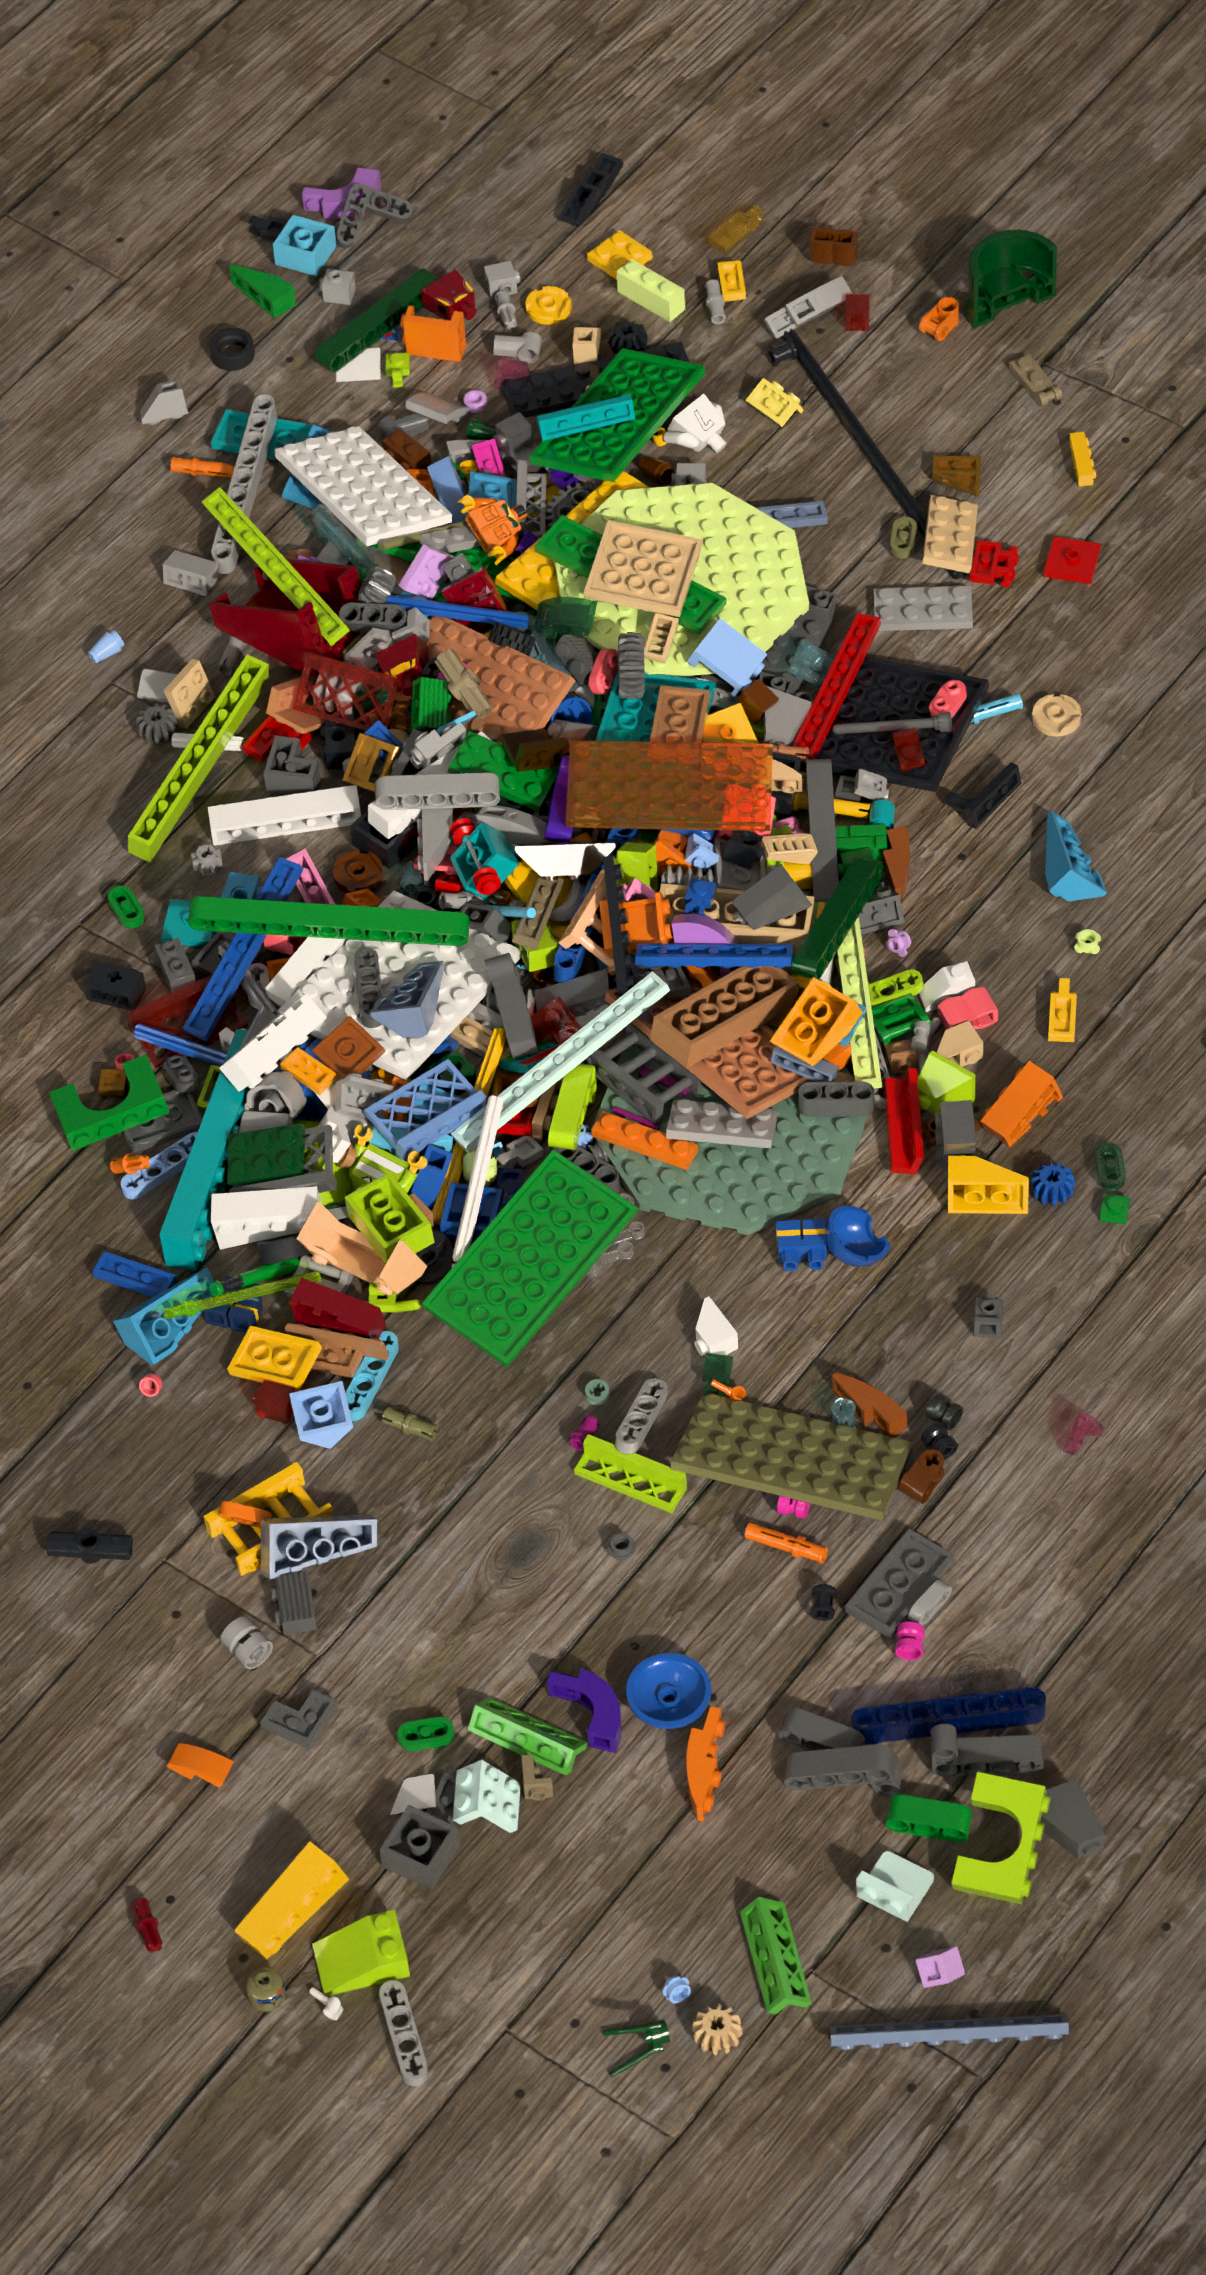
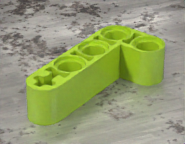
M580 1063L564 1076L549 1130V1147L576 1150L588 1104H593L596 1097L595 1065Z

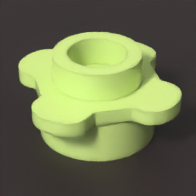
M1085 929L1076 934L1077 944L1074 946L1076 952L1097 954L1100 951L1098 942L1101 940V936L1098 933Z

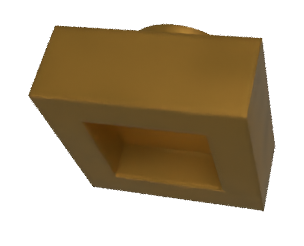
M101 1069L98 1088L99 1096H125L128 1080L125 1071L120 1069Z

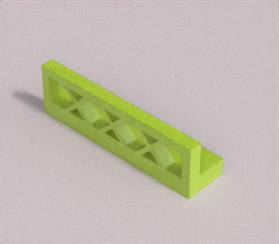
M589 1434L583 1442L584 1454L574 1469V1474L669 1513L674 1512L687 1490L686 1473L672 1470L669 1466L636 1453L623 1454L615 1448L614 1444ZM592 1460L599 1463L602 1469L589 1471L584 1468L588 1461ZM619 1471L624 1473L626 1479L614 1481L610 1479L608 1474ZM644 1481L649 1483L650 1489L639 1491L634 1489L633 1484ZM668 1491L675 1495L670 1503L659 1499L657 1494Z

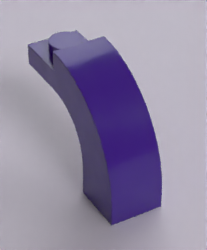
M583 1669L580 1670L578 1678L567 1673L550 1672L547 1680L549 1696L582 1704L592 1713L593 1718L587 1732L589 1747L616 1753L621 1740L622 1722L620 1705L612 1688L599 1676Z

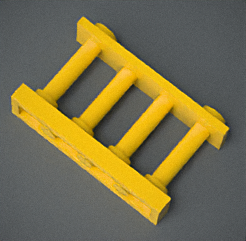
M297 1462L228 1501L258 1509L270 1507L278 1518H292L279 1499L289 1493H293L309 1513L305 1517L333 1516V1509L330 1503L318 1508L302 1488L305 1485L303 1469ZM220 1507L204 1515L206 1531L211 1538L223 1534L239 1554L236 1557L238 1573L241 1576L260 1567L261 1543L248 1549L232 1528L238 1523L218 1516ZM251 1526L261 1538V1528Z

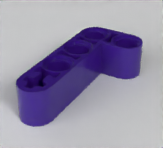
M565 755L562 756L552 791L544 834L545 840L570 842L577 811V797L588 761Z

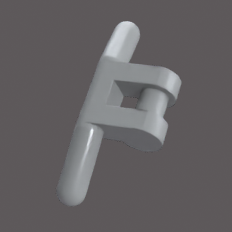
M934 1017L930 1021L931 1027L925 1021L915 1023L914 1033L916 1036L912 1038L911 1047L916 1051L920 1073L927 1060L930 1039L942 1023L938 1017Z

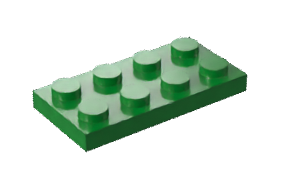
M469 731L449 765L448 773H493L499 778L500 796L539 812L554 786L558 769L552 767L517 772L503 745Z

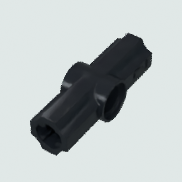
M85 1528L79 1533L56 1531L48 1533V1556L76 1557L89 1564L96 1563L101 1559L130 1560L132 1558V1535L100 1534L94 1528Z

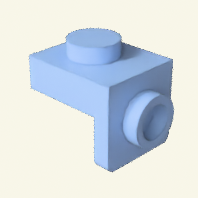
M695 833L688 838L684 860L696 868H701L703 872H706L719 861V855L713 852L714 845Z

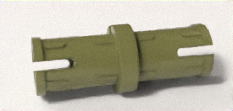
M387 1407L383 1413V1424L398 1428L406 1435L411 1433L430 1442L437 1435L438 1425L420 1420L415 1414L410 1413V1415H407L390 1407Z

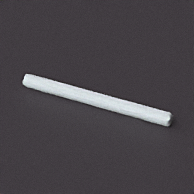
M492 1095L488 1098L452 1256L453 1261L456 1263L471 1246L503 1105L502 1098Z

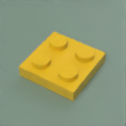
M620 230L587 253V261L616 280V271L631 259L642 265L652 259L651 250Z

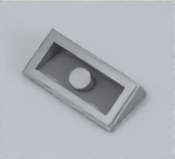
M143 669L137 698L169 703L164 689L178 674Z
M245 1111L238 1133L292 1125L293 1123L289 1114Z

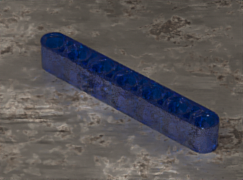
M1030 1687L865 1707L853 1712L851 1728L862 1733L865 1738L863 1744H874L931 1737V1729L939 1724L953 1725L957 1733L1036 1724L1044 1720L1046 1716V1695L1041 1689ZM1035 1704V1705H1038V1706H1036V1707H1031V1706H1028V1705ZM974 1711H979V1712H982V1713L974 1714V1713H972V1712H974ZM917 1718H924L925 1720L918 1721V1720H916V1719H917ZM894 1721V1722H897V1723H895V1724H889L888 1722ZM860 1725H868V1727H865V1728H864V1727H859V1726H860Z

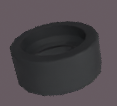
M240 328L222 329L215 333L210 340L211 359L213 364L219 369L237 371L250 365L254 359V342L251 334L246 330ZM228 345H241L245 347L242 351L234 354L220 352L222 348Z
M299 1233L257 1243L262 1264L294 1259L307 1255L310 1252L296 1239Z

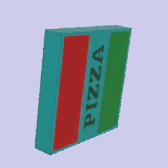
M540 1041L537 1043L538 1053L515 1060L510 1055L499 1060L501 1068L525 1074L560 1045Z

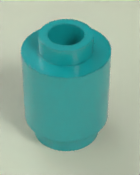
M886 799L874 801L870 805L869 825L886 824V830L894 829V804Z

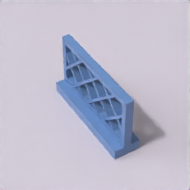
M447 1059L364 1109V1114L396 1150L395 1156L405 1161L412 1151L420 1152L428 1144L435 1143L460 1127L486 1106L487 1096L481 1090L477 1092L451 1061ZM447 1069L453 1076V1082L437 1080L438 1074ZM421 1084L432 1085V1094L416 1092L417 1087ZM436 1086L451 1088L450 1097L435 1095ZM454 1089L465 1090L470 1096L465 1099L453 1098ZM400 1097L412 1098L411 1107L395 1105L396 1100ZM415 1099L430 1101L429 1110L414 1108ZM433 1102L449 1104L448 1109L444 1112L432 1110ZM379 1110L391 1111L390 1120L379 1119L374 1113ZM394 1112L408 1113V1123L393 1121ZM413 1114L428 1116L427 1122L422 1125L411 1123ZM391 1128L407 1129V1133L397 1140L391 1133Z

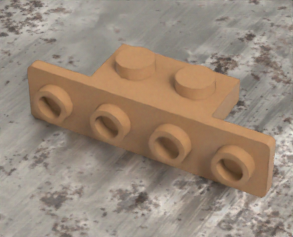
M287 1323L285 1326L288 1335L318 1341L322 1346L311 1368L314 1371L354 1378L363 1356L387 1360L389 1357L384 1342L377 1338L371 1337L368 1339L358 1337L352 1333L342 1334L327 1328L316 1329L301 1323L296 1325Z

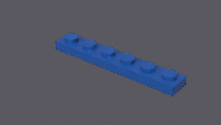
M637 944L635 965L648 968L655 966H670L673 968L681 966H696L698 968L707 966H721L724 968L733 966H747L749 968L773 966L775 968H783L792 964L793 944Z

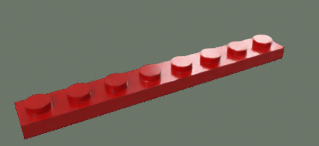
M857 613L791 746L809 748V754L799 753V756L809 757L808 760L816 759L881 626L880 617Z

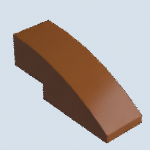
M906 826L886 830L888 850L883 851V869L887 881L900 895L901 901L906 892L910 872V846Z
M840 1373L832 1375V1391L864 1427L874 1422L889 1437H894L907 1429V1413L890 1397L871 1385Z

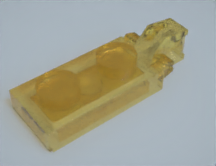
M755 205L746 213L737 212L708 237V243L726 254L758 227L759 222L763 219L762 208Z

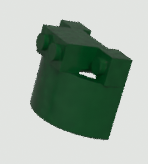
M1027 230L1000 231L981 240L974 247L969 257V299L965 300V317L972 327L977 328L995 321L996 312L1029 299L1038 304L1056 297L1057 246L1045 236ZM1022 270L1033 272V274L1026 280Z

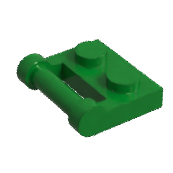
M911 993L871 1008L874 1029L882 1045L890 1043L891 1039L914 1031L915 1023L918 1021H925L931 1027L927 1013Z

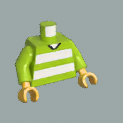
M356 1126L355 1136L358 1138V1143H354L353 1148H356L357 1155L354 1163L349 1167L352 1189L356 1191L390 1172L405 1192L408 1193L418 1175L417 1170L426 1167L427 1159L421 1156L416 1163L419 1153L412 1151L408 1155V1162L371 1143L365 1146V1143L372 1139L373 1131L368 1127L367 1134L362 1137L363 1126Z

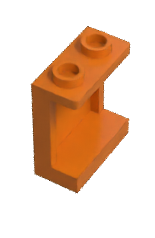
M408 306L406 314H402L401 328H404L402 342L406 345V353H410L413 356L461 362L466 349L463 312L454 311L450 321L415 316L414 306Z
M655 892V898L623 903V908L627 909L629 923L625 924L626 930L629 931L631 937V946H628V953L636 954L637 944H670L669 939L673 938L672 925L667 921V914L671 913L670 903L668 899L663 897L661 892ZM608 900L599 901L604 950L612 958L614 955Z

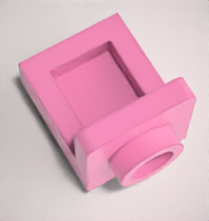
M636 878L627 885L625 883L622 884L627 898L623 903L655 898V891Z

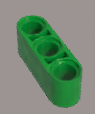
M898 1794L893 1795L890 1799L885 1825L888 1829L898 1833L952 1842H964L968 1838L973 1812L969 1807L961 1804Z

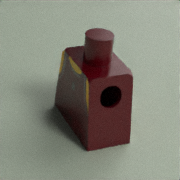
M455 269L421 290L423 308L444 320L451 321L454 311L463 312L464 318L467 320L473 319L476 315L474 291Z

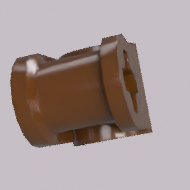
M935 1449L925 1450L911 1469L904 1474L899 1483L898 1490L924 1504L944 1477L943 1454Z

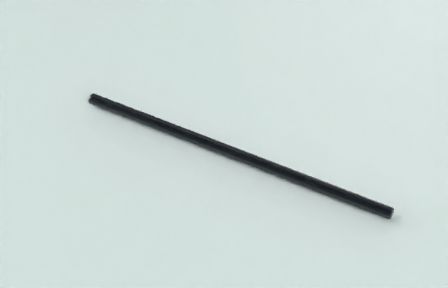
M790 329L789 332L785 331L784 340H792L800 363L909 517L916 521L917 528L925 538L927 516L796 331L794 329ZM947 569L955 580L965 576L964 572Z

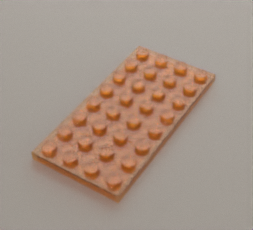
M570 740L566 827L770 831L773 744Z

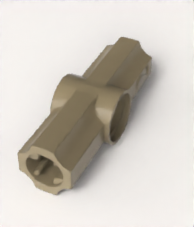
M453 649L439 654L436 657L435 663L449 682L447 686L450 692L463 702L469 712L475 711L476 716L473 717L474 720L479 721L482 718H486L492 713L494 707L479 687L481 683L478 677L465 667Z

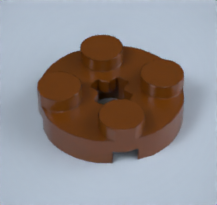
M360 850L348 851L339 856L335 861L333 869L334 883L341 891L346 893L363 889L373 891L383 883L382 862L377 855L369 851L368 854L360 853ZM355 870L359 872L364 871L362 874L359 875L354 874Z

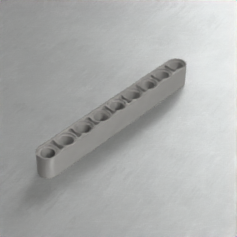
M267 394L259 395L253 401L227 493L248 518H250L277 421L274 399ZM219 523L211 554L213 561L218 563L217 572L229 574L236 567L241 546Z

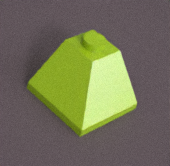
M932 1050L917 1079L920 1108L935 1114L940 1113V1102L972 1100L974 1108L975 1074Z

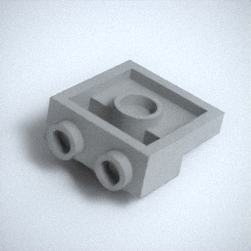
M461 722L456 726L452 724L445 728L441 733V737L435 730L429 734L427 732L422 733L415 740L414 748L410 750L412 756L409 759L414 767L418 770L420 768L423 770L460 746L466 737V728Z

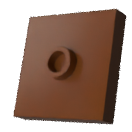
M350 1015L311 1050L326 1067L337 1073V1077L340 1080L346 1078L348 1074L361 1075L386 1052L384 1047Z

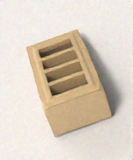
M659 613L654 614L644 646L645 659L666 663L679 626V618ZM660 627V628L668 629V630H670V631H669V632H666V631L658 630L657 628ZM655 634H656V635H660V636H664V637H668V638H667V640H666V639H662V638H658V637H654V636H655ZM652 642L664 644L665 647L653 645ZM652 649L663 652V654L659 655L649 652V650Z
M811 834L766 836L761 841L766 860L810 864L818 852Z

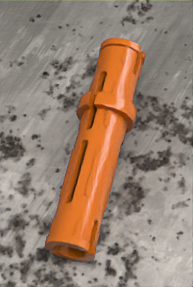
M172 457L170 469L171 472L189 473L192 476L210 475L232 478L236 464L204 461L193 457V459Z
M749 1522L745 1530L744 1537L746 1540H752L792 1553V1556L795 1558L804 1557L823 1564L828 1554V1547L806 1541V1538L802 1536L796 1538Z

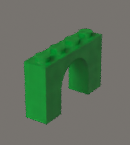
M146 1054L122 1063L130 1084V1090L125 1100L112 1109L95 1111L86 1108L81 1103L73 1083L49 1092L72 1151L170 1113Z

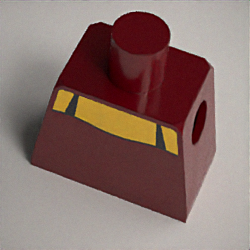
M416 634L375 653L387 682L397 692L403 691L405 696H412L413 681L420 678L428 662V647Z

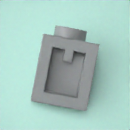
M859 769L855 775L854 794L872 799V803L879 799L887 800L889 789L886 788L887 779L881 775Z

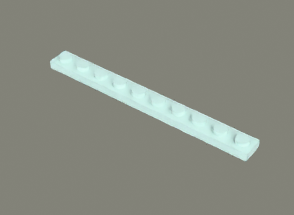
M652 971L498 1096L502 1098L503 1105L497 1130L670 991L668 985ZM487 1105L451 1133L453 1139L467 1153L478 1146Z

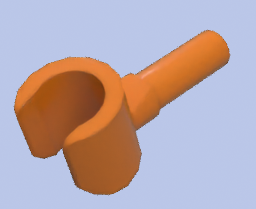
M712 1379L710 1385L729 1395V1398L733 1401H743L741 1398H745L746 1391L741 1386H736L732 1389L715 1379Z

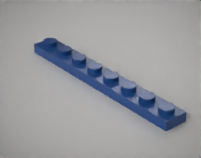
M279 857L255 900L286 902L304 870L302 866ZM236 933L184 1025L183 1030L185 1033L208 1041L267 935Z

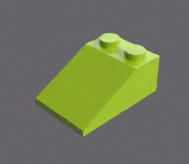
M395 1910L366 1916L312 1944L325 1996L410 1977L408 1960Z

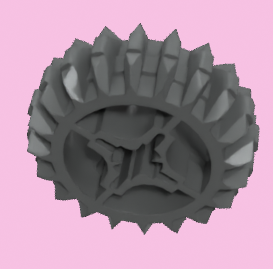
M621 633L618 637V690L620 697L628 698V700L642 698L644 695V637L641 633Z

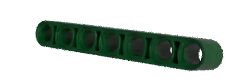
M420 269L322 343L315 351V361L333 373L339 371L400 325L402 314H406L408 306H414V313L423 307L421 290L440 278L426 269Z
M855 857L796 952L792 962L793 975L811 979L814 977L818 980L822 977L880 882L883 873L882 861Z

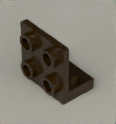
M545 729L501 734L499 738L517 772L559 767L562 756H566L569 747L566 737L551 739Z

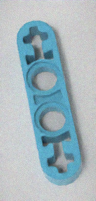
M383 1331L379 1338L386 1345L389 1353L388 1359L381 1360L365 1356L345 1393L348 1407H353L356 1403V1398H358V1407L349 1410L352 1421H357L364 1417L398 1353L397 1336L390 1331ZM374 1361H379L383 1364L377 1370L370 1369L368 1365ZM362 1382H368L372 1385L370 1389L365 1391L359 1390L357 1386Z

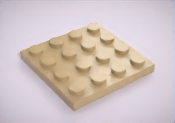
M608 520L584 590V598L680 617L703 547V539Z

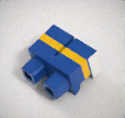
M826 1219L802 1220L803 1239H801L800 1220L776 1221L779 1263H782L785 1271H795L798 1269V1262L808 1261L809 1268L812 1270L823 1269L824 1261L827 1260Z

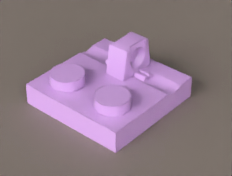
M423 544L398 586L415 595L433 599L440 585L448 579L442 565L455 557Z

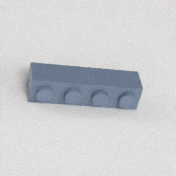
M777 1046L773 1050L770 1062L815 1082H834L839 1066L823 1059L812 1067Z

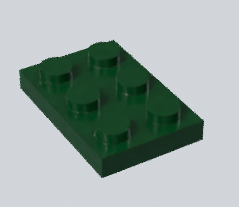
M298 1123L229 1134L227 1184L231 1187L304 1175L305 1126Z

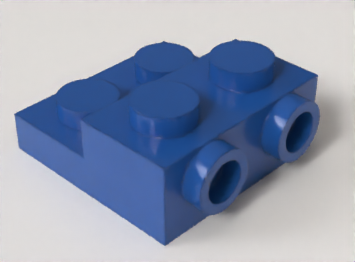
M450 1184L440 1223L441 1233L448 1236L453 1243H456L469 1186L466 1184ZM484 1187L472 1243L476 1241L499 1214L503 1199V1189Z

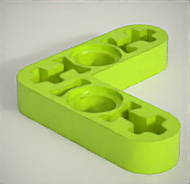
M837 953L834 960L837 972L841 979ZM911 969L871 984L868 982L871 1008L910 993L913 996L919 994L924 987L920 972ZM913 980L915 984L910 985L909 981ZM885 988L894 989V992L890 995L885 996L881 994V991Z

